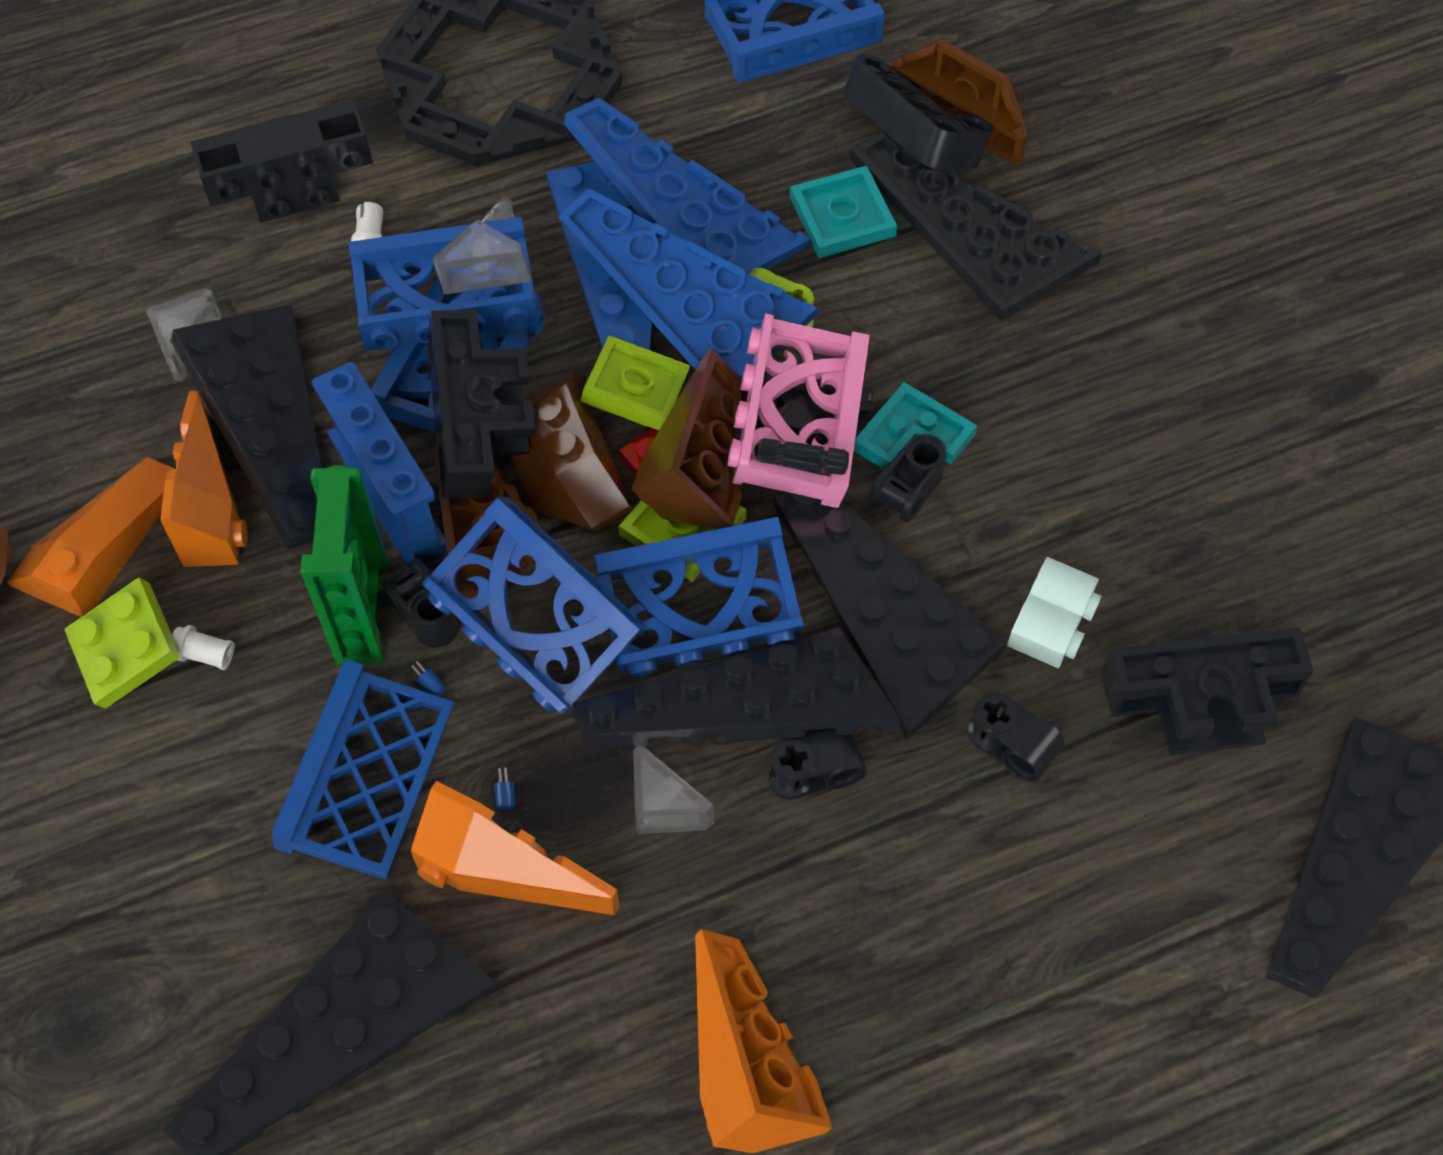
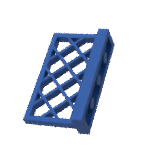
M345 659L272 830L274 849L292 855L294 850L387 880L454 708V701L363 672L362 664ZM372 689L389 695L394 708L370 718L363 704L368 690ZM399 699H402V700H405V701H408V702H406V703H404V704H401V702H400ZM421 706L440 712L435 725L417 733L406 714ZM360 713L363 721L355 724L357 716ZM399 716L409 736L384 746L375 726ZM368 730L378 750L352 760L346 747L348 738ZM430 738L426 749H424L421 741ZM414 745L421 759L418 768L399 776L389 755ZM342 755L346 764L337 767ZM383 759L392 779L367 790L357 769ZM350 772L360 793L335 804L328 791L331 780ZM413 780L408 793L404 784ZM397 787L404 801L402 811L382 819L372 798ZM325 799L328 807L319 811L322 801ZM365 802L375 823L349 834L340 812ZM333 816L342 834V838L327 845L307 840L313 824ZM396 824L393 834L390 837L386 828ZM380 832L387 846L381 864L360 857L354 842ZM347 846L350 853L341 851L339 849Z

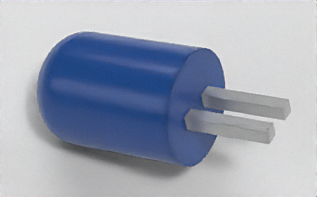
M417 661L416 664L424 673L420 674L412 665L411 667L419 675L416 681L425 692L441 697L446 690L444 683L431 668L425 670Z
M500 768L498 769L499 782L494 783L496 808L501 812H509L515 807L514 782L508 781L507 768H504L505 782H502Z

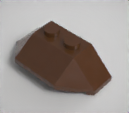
M942 38L900 56L891 63L892 68L948 114H973L990 122L994 130L986 148L1017 167L1023 162L1028 132L1018 91L1009 76Z
M572 371L535 395L532 402L536 430L534 437L528 438L529 455H511L530 507L534 512L596 532L633 510V507L591 406L580 402L583 387L578 375Z

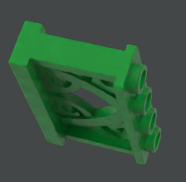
M344 465L314 468L311 470L310 477L317 497L312 554H302L300 573L336 664H343L345 659L359 664L383 663L384 644L377 626L379 601L377 582L380 581V574L389 573V560L361 469L350 468Z

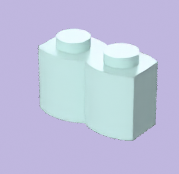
M1046 557L1011 631L1007 646L1058 669L1065 656L1074 659L1085 633L1078 631L1077 628L1082 618L1088 621L1092 620L1102 597L1094 593L1099 579Z

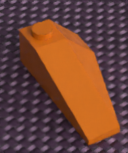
M189 391L180 423L183 442H178L174 445L173 456L174 460H176V469L168 470L166 474L160 520L183 567L239 565L240 547H246L247 525L245 520H240L209 415L199 391Z
M148 457L143 459L34 544L8 579L7 583L9 586L80 617L94 609L161 515L166 474L168 470L175 468Z
M438 781L434 783L411 848L412 856L418 868L417 873L425 881L439 888H443L446 883L459 891L602 914H616L620 907L616 888L564 856L558 855L552 861L546 857V851L534 841L536 838L522 829L518 833H508L491 820L495 813L494 811Z
M701 929L695 934L700 1099L713 1146L753 1154L826 1134L832 1129V1125L818 1081L809 1065L799 1067L787 1045V1042L793 1036L786 1023L778 1024L766 1007L763 1000L767 997L768 991L740 940Z

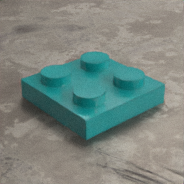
M867 166L790 186V199L808 237L811 238L812 246L818 258L896 237L897 224Z

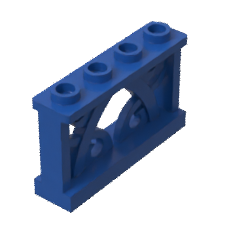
M705 0V18L713 28L732 65V73L738 83L882 42L885 13L880 4L875 3L873 0ZM852 1L856 9L850 10L845 5ZM786 2L816 9L810 15L808 23L792 27L782 22L768 21L775 9L780 4ZM735 17L738 21L747 24L734 23L728 19ZM735 34H749V39L739 42Z
M522 217L348 242L352 261L358 325L364 348L367 351L389 350L398 346L427 343L431 310H477L479 335L504 330H521L525 327L539 324ZM517 259L520 274L501 270L503 261ZM451 269L459 277L473 281L462 294L448 304L432 300L415 290L424 285L431 278L434 271ZM381 279L385 287L369 296L367 281ZM495 282L510 283L520 292L519 294L507 295L506 289L499 284H495ZM395 297V299H392L387 304L386 314L374 315L375 308L381 302Z
M451 269L441 270L426 297L448 304L462 294L473 281L459 277ZM501 285L506 289L507 295L519 294L520 292L519 290ZM534 292L539 319L538 325L525 327L521 330H504L481 334L479 338L482 348L526 349V352H528V344L533 335L538 336L545 323L546 314L545 311H542L540 294ZM427 343L398 346L394 349L371 391L391 423L395 419L436 433L430 371L421 374L424 366L429 365ZM406 398H429V407L406 400Z
M348 362L312 380L314 389L331 415L335 428L327 431L330 441L345 466L361 469L374 514L405 566L409 568L410 561L416 557L426 564L447 553L445 537L432 518L428 504L435 499L434 491L355 364Z
M497 497L486 509L481 519L433 573L422 582L430 591L427 596L430 602L447 615L451 612L454 613L465 624L462 630L467 637L480 647H485L487 644L500 656L497 660L499 666L512 678L519 680L522 677L535 689L532 693L535 700L552 713L557 710L564 714L571 710L572 703L579 701L617 657L647 627L509 497ZM497 524L505 530L497 545L493 559L478 553H472ZM528 555L535 560L536 569L532 575H522L510 570L511 563L522 569L521 559ZM467 564H478L490 570L489 578L475 576L467 580L475 582L479 588L478 594L474 598H468L461 594L456 585L457 572ZM553 576L558 579L561 584L555 594L553 609L556 622L562 631L532 633L513 629L508 609V580L515 584L529 586L543 583ZM571 599L578 600L583 605V612L580 616L571 615L575 623L579 625L575 628L571 626L565 614V605ZM489 605L491 621L479 609ZM610 628L618 637L592 665L589 652L583 642L594 638ZM572 646L580 661L579 675L571 683H558L550 676L547 666L551 660H558L563 665L564 671H566L569 657L564 648ZM521 649L539 651L533 661Z
M779 517L594 555V569L597 580L614 595L612 581L623 578L630 593L638 602V604L630 607L629 610L636 616L645 611L651 616V618L644 622L647 627L640 633V636L647 630H652L658 635V642L646 649L637 648L630 643L616 659L618 673L629 671L630 677H640L656 672V665L675 661L676 667H686L704 661L703 655L721 651L722 657H732L750 651L749 645L767 641L768 647L795 640L794 635L800 634L804 627V622L800 613L782 540L783 534ZM769 549L776 581L755 578L758 550ZM719 558L729 559L732 566L726 572H739L738 578L718 574L714 569L715 561ZM696 563L702 575L713 584L725 588H734L725 606L706 626L684 618L664 604L680 589L685 577V565ZM658 571L668 572L672 577V583L664 591L654 595L651 590L660 588L662 584L656 583L653 575ZM751 589L767 590L779 599L781 610L776 619L771 622H759L752 616L754 608L765 607L768 609V606L763 599L757 596H749ZM736 618L744 627V629L725 632ZM609 628L611 642L613 643L618 635ZM672 632L689 639L688 641L670 644Z

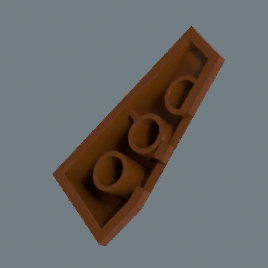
M713 349L704 354L642 458L631 490L662 519L712 529H722L733 526L742 498V485L732 483L735 467L727 466L731 443L735 439V416L739 401H741V377Z
M433 449L447 556L481 519L486 509L497 497H509L538 524L536 513L530 506H524L519 499L518 491L512 484L507 485L502 479L499 468L494 462V475L487 497L442 498L438 450ZM497 524L472 553H478L493 559L497 545L505 530ZM525 555L521 559L522 569L511 563L510 570L522 574L534 559L531 556ZM478 564L464 565L456 575L457 589L468 598L476 597L479 590L477 584L467 580L475 576L489 578L490 570ZM508 580L507 589L512 585L513 582H510Z

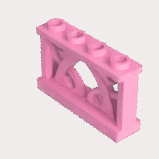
M765 313L761 328H752L747 353L753 354L754 360L753 365L746 363L740 390L748 391L746 402L739 401L735 416L734 427L741 429L740 440H732L727 466L735 467L732 483L742 485V482L821 499L822 505L839 508L849 486L870 335L852 331L851 336L777 320L774 319V315ZM776 345L796 349L801 354L803 363L797 365L795 356L787 350H784L783 353L786 361L777 362L772 358L771 349ZM812 353L833 358L813 360ZM766 371L773 378L762 387ZM821 379V388L829 384L835 388L836 392L831 395L822 393L816 380ZM806 382V388L812 400L825 411L833 413L834 417L821 418L808 423L798 436L783 420L773 401L789 389ZM758 414L765 427L755 430ZM821 433L828 439V444L821 445L814 438L811 445L823 446L824 450L827 451L829 447L844 449L849 452V464L844 475L827 473L825 469H821V472L816 474L784 467L782 463L779 465L760 463L754 453V448L763 438L779 440L781 444H785L786 441L808 444L806 441L812 434Z

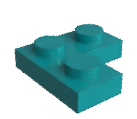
M903 382L855 438L854 451L884 469L894 461L913 437L920 434H931L938 437L946 447L945 462L952 465L975 437L977 425Z

